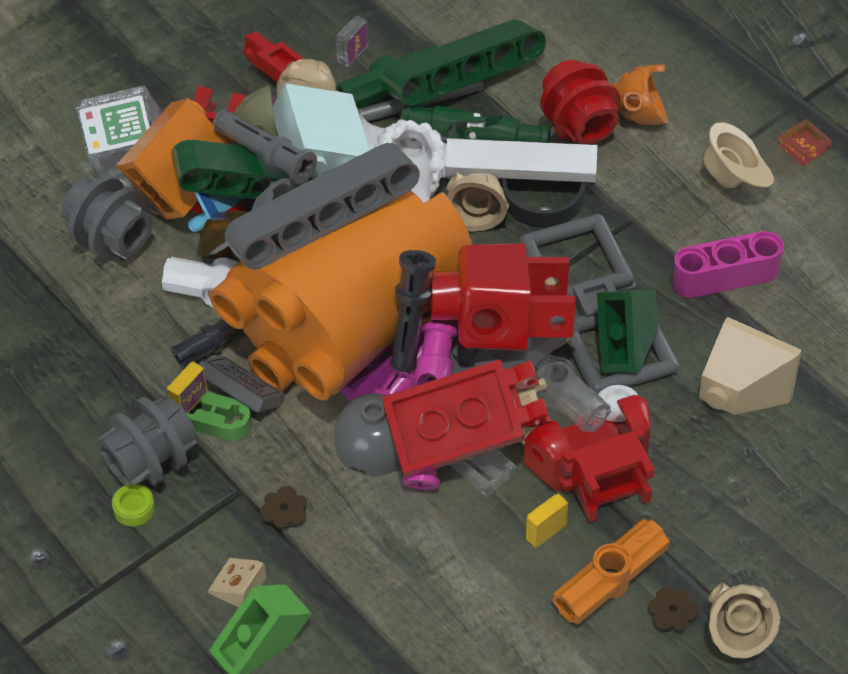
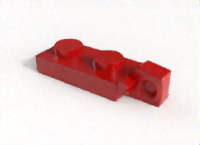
M256 31L245 36L243 54L256 67L276 82H278L281 73L292 61L296 62L304 59L283 42L272 44Z

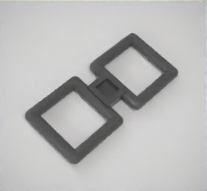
M594 214L527 233L519 238V243H525L527 257H542L537 246L594 231L615 272L568 286L567 296H575L576 305L582 316L575 317L580 329L573 334V338L568 340L567 345L591 394L598 396L603 389L612 385L630 387L674 374L679 370V362L659 323L652 346L660 361L642 366L639 372H621L601 378L585 346L580 332L599 327L597 293L616 291V288L630 285L634 280V275L602 215Z

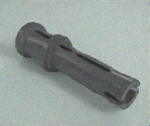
M228 109L219 111L213 121L215 131L263 157L268 167L273 170H283L289 174L292 181L298 184L304 183L315 171L317 165L316 154L310 150L302 151L293 146L292 141L287 137H274L250 122L236 116Z

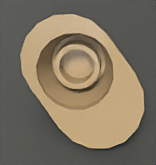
M716 123L710 128L708 134L710 142L705 150L703 161L708 172L720 185L725 188H736L741 183L746 182L759 188H769L774 183V176L759 155L752 140L743 131L727 123Z

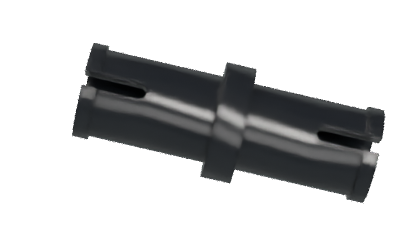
M221 318L211 325L208 323L201 325L199 332L176 346H172L171 352L173 354L176 353L174 356L175 360L182 369H185L190 363L199 360L210 352L218 353L223 349V344L244 331L243 329H236L230 326Z

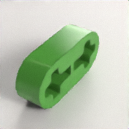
M207 392L191 409L195 410L197 406H202V410L197 409L194 414H187L196 432L225 440H240L248 435L252 427L249 407L236 399ZM234 416L240 418V420H234L232 424L226 423V420L231 421Z

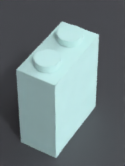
M284 84L273 105L274 123L278 136L287 137L292 141L293 146L302 151L310 150L316 154L317 165L310 178H316L370 150L352 94Z

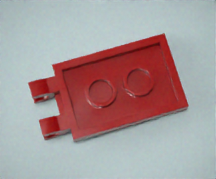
M501 359L382 397L405 477L408 478L524 441L526 438L522 428H533L551 422L543 398L522 406L517 389H529L540 385L532 361L530 360L504 370Z

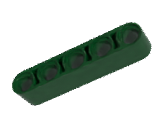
M509 20L395 62L383 71L380 84L385 93L405 105L416 106L536 60L543 54L546 48V37L542 31L520 20Z
M185 140L176 144L171 151L179 186L189 192L256 199L270 186L271 181L276 182L280 179L290 178L288 173L281 169L273 170L266 165L262 156L240 145ZM309 178V179L306 181V183L309 182V181H311V180L314 179V178Z

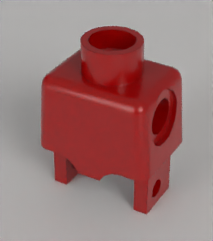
M525 243L465 245L458 252L457 272L432 271L431 320H458L459 341L466 348L527 351L529 337L573 338L576 301L575 296H567L569 258L527 257ZM554 277L558 279V282L554 285H547L545 280ZM556 316L564 318L560 324H553L550 320Z

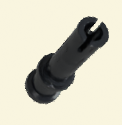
M407 250L402 252L399 257V265L402 268L401 280L395 287V296L399 301V310L390 366L400 372H411L416 367L423 306L428 303L432 294V290L429 287L430 272L435 269L436 258L430 253L421 250Z

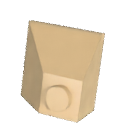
M727 317L703 371L699 399L715 409L725 410L733 415L788 404L793 398L802 350Z

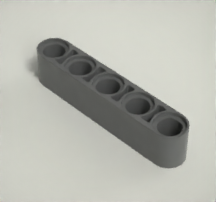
M394 143L381 144L236 218L226 228L224 234L225 241L247 268H263L408 193L418 183L420 171L417 165Z

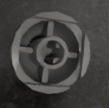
M380 393L362 394L351 400L339 413L334 429L336 453L344 466L351 470L352 466L356 469L364 470V475L372 477L388 475L402 468L382 397L387 395Z

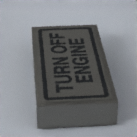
M220 356L201 361L200 366L204 368L206 381L255 412H262L281 405L285 395L283 392L227 357Z

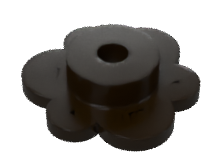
M284 486L278 489L277 493L271 492L265 495V505L260 510V516L263 521L267 523L274 522L275 527L278 529H285L289 524L299 525L305 521L306 512L304 508L307 506V500L304 496L297 495L293 487Z
M670 587L660 588L656 592V600H652L648 604V611L654 615L653 623L660 630H669L673 627L677 631H683L687 628L688 622L695 620L699 613L698 606L690 601V594L687 591L679 590L675 592Z

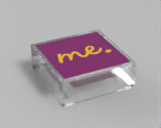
M356 15L336 36L338 63L349 67L368 46L367 20Z

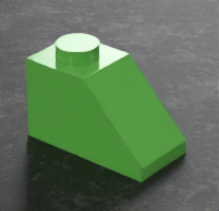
M287 585L253 586L209 651L228 674H249L287 648L312 613Z

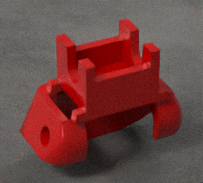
M631 395L617 400V405L626 421L612 422L603 417H598L561 429L555 420L537 426L524 440V466L555 491L564 490L568 492L574 490L589 522L598 519L597 506L638 493L643 504L651 502L652 489L647 480L654 478L655 469L648 458L651 431L648 401L640 395Z

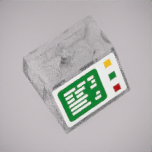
M145 86L76 101V111L87 157L101 177L106 175L114 176L117 179L127 178L116 167L117 163L161 115L162 111Z

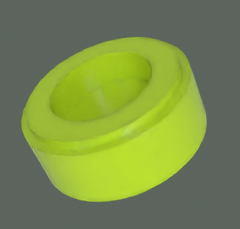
M141 484L125 485L117 490L113 496L112 507L114 515L123 525L134 527L145 524L152 518L155 512L153 494L147 487Z

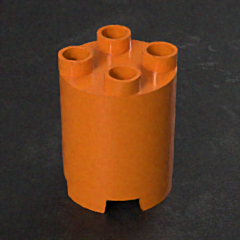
M410 190L408 193L263 268L249 269L242 261L238 262L230 269L226 278L210 291L209 298L218 315L230 326L236 329H243L257 348L248 358L249 365L257 377L281 392L294 382L315 398L325 401L342 390L394 342L399 310V301L395 296V287L401 280L402 268L399 265L400 254L407 250L425 251L436 258V266L433 271L457 272L458 252L461 247L472 245V242L461 216L443 192L424 203ZM430 272V279H429V287H430V288H431V274H432V272ZM431 299L423 306L422 316L431 308Z

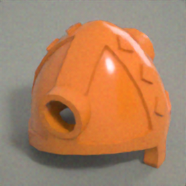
M665 64L638 66L629 73H624L621 79L614 84L621 97L617 112H620L627 120H632L640 125L668 124V117L653 78V72H663L666 70Z

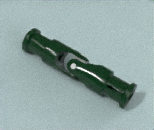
M404 104L401 120L404 121L412 120L418 125L428 123L432 130L440 133L441 140L445 141L447 139L550 143L552 127L549 123H545L544 126L521 123V120L517 118L496 115L486 116L478 112L436 106L435 109ZM468 121L465 132L459 129L455 123Z

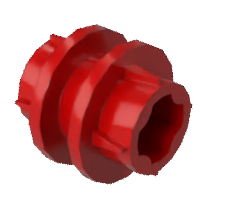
M566 60L551 67V70L542 81L543 93L540 97V108L547 120L552 121V126L558 136L567 141L573 140L575 144L579 142L584 145L594 144L609 137L618 124L619 116L617 110L620 106L621 97L615 86L608 82V78L602 68L593 63H586L585 61L581 63L577 60Z

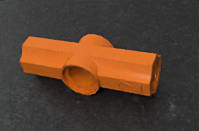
M642 519L615 543L604 544L599 547L594 553L593 561L553 593L552 601L558 608L559 613L569 623L574 622L579 625L609 598H618L625 594L630 581L669 549L670 541L664 534L663 528L653 520ZM606 569H614V570H617L618 572H617V573H609V572H606V571H604V570H606Z

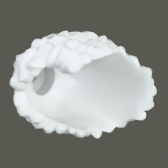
M399 120L383 130L382 134L377 137L378 142L374 145V148L384 143H394L417 165L420 177L418 183L411 191L425 203L434 196L436 188L439 187V179L442 177V170L445 164L443 161L445 156L443 151L444 144L441 141L440 133L432 130L428 123L418 125L412 120Z

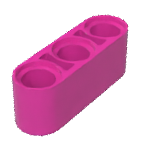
M763 231L682 248L674 257L672 288L682 297L695 298L773 281L778 277L784 250L783 240L775 233Z

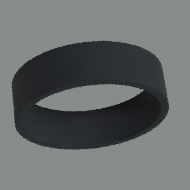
M502 179V189L509 204L507 212L517 221L531 227L548 228L569 222L578 215L584 204L585 182L574 181L579 188V193L567 205L553 210H536L520 204L511 196L508 186L513 179Z

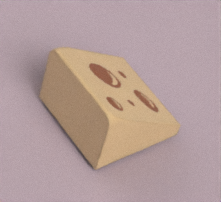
M229 558L209 588L208 594L239 608L253 586H260L266 580L265 564L257 560Z

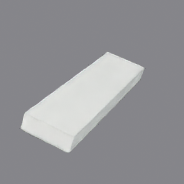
M447 139L445 176H453L456 172L463 176L473 173H489L496 178L596 182L597 145Z

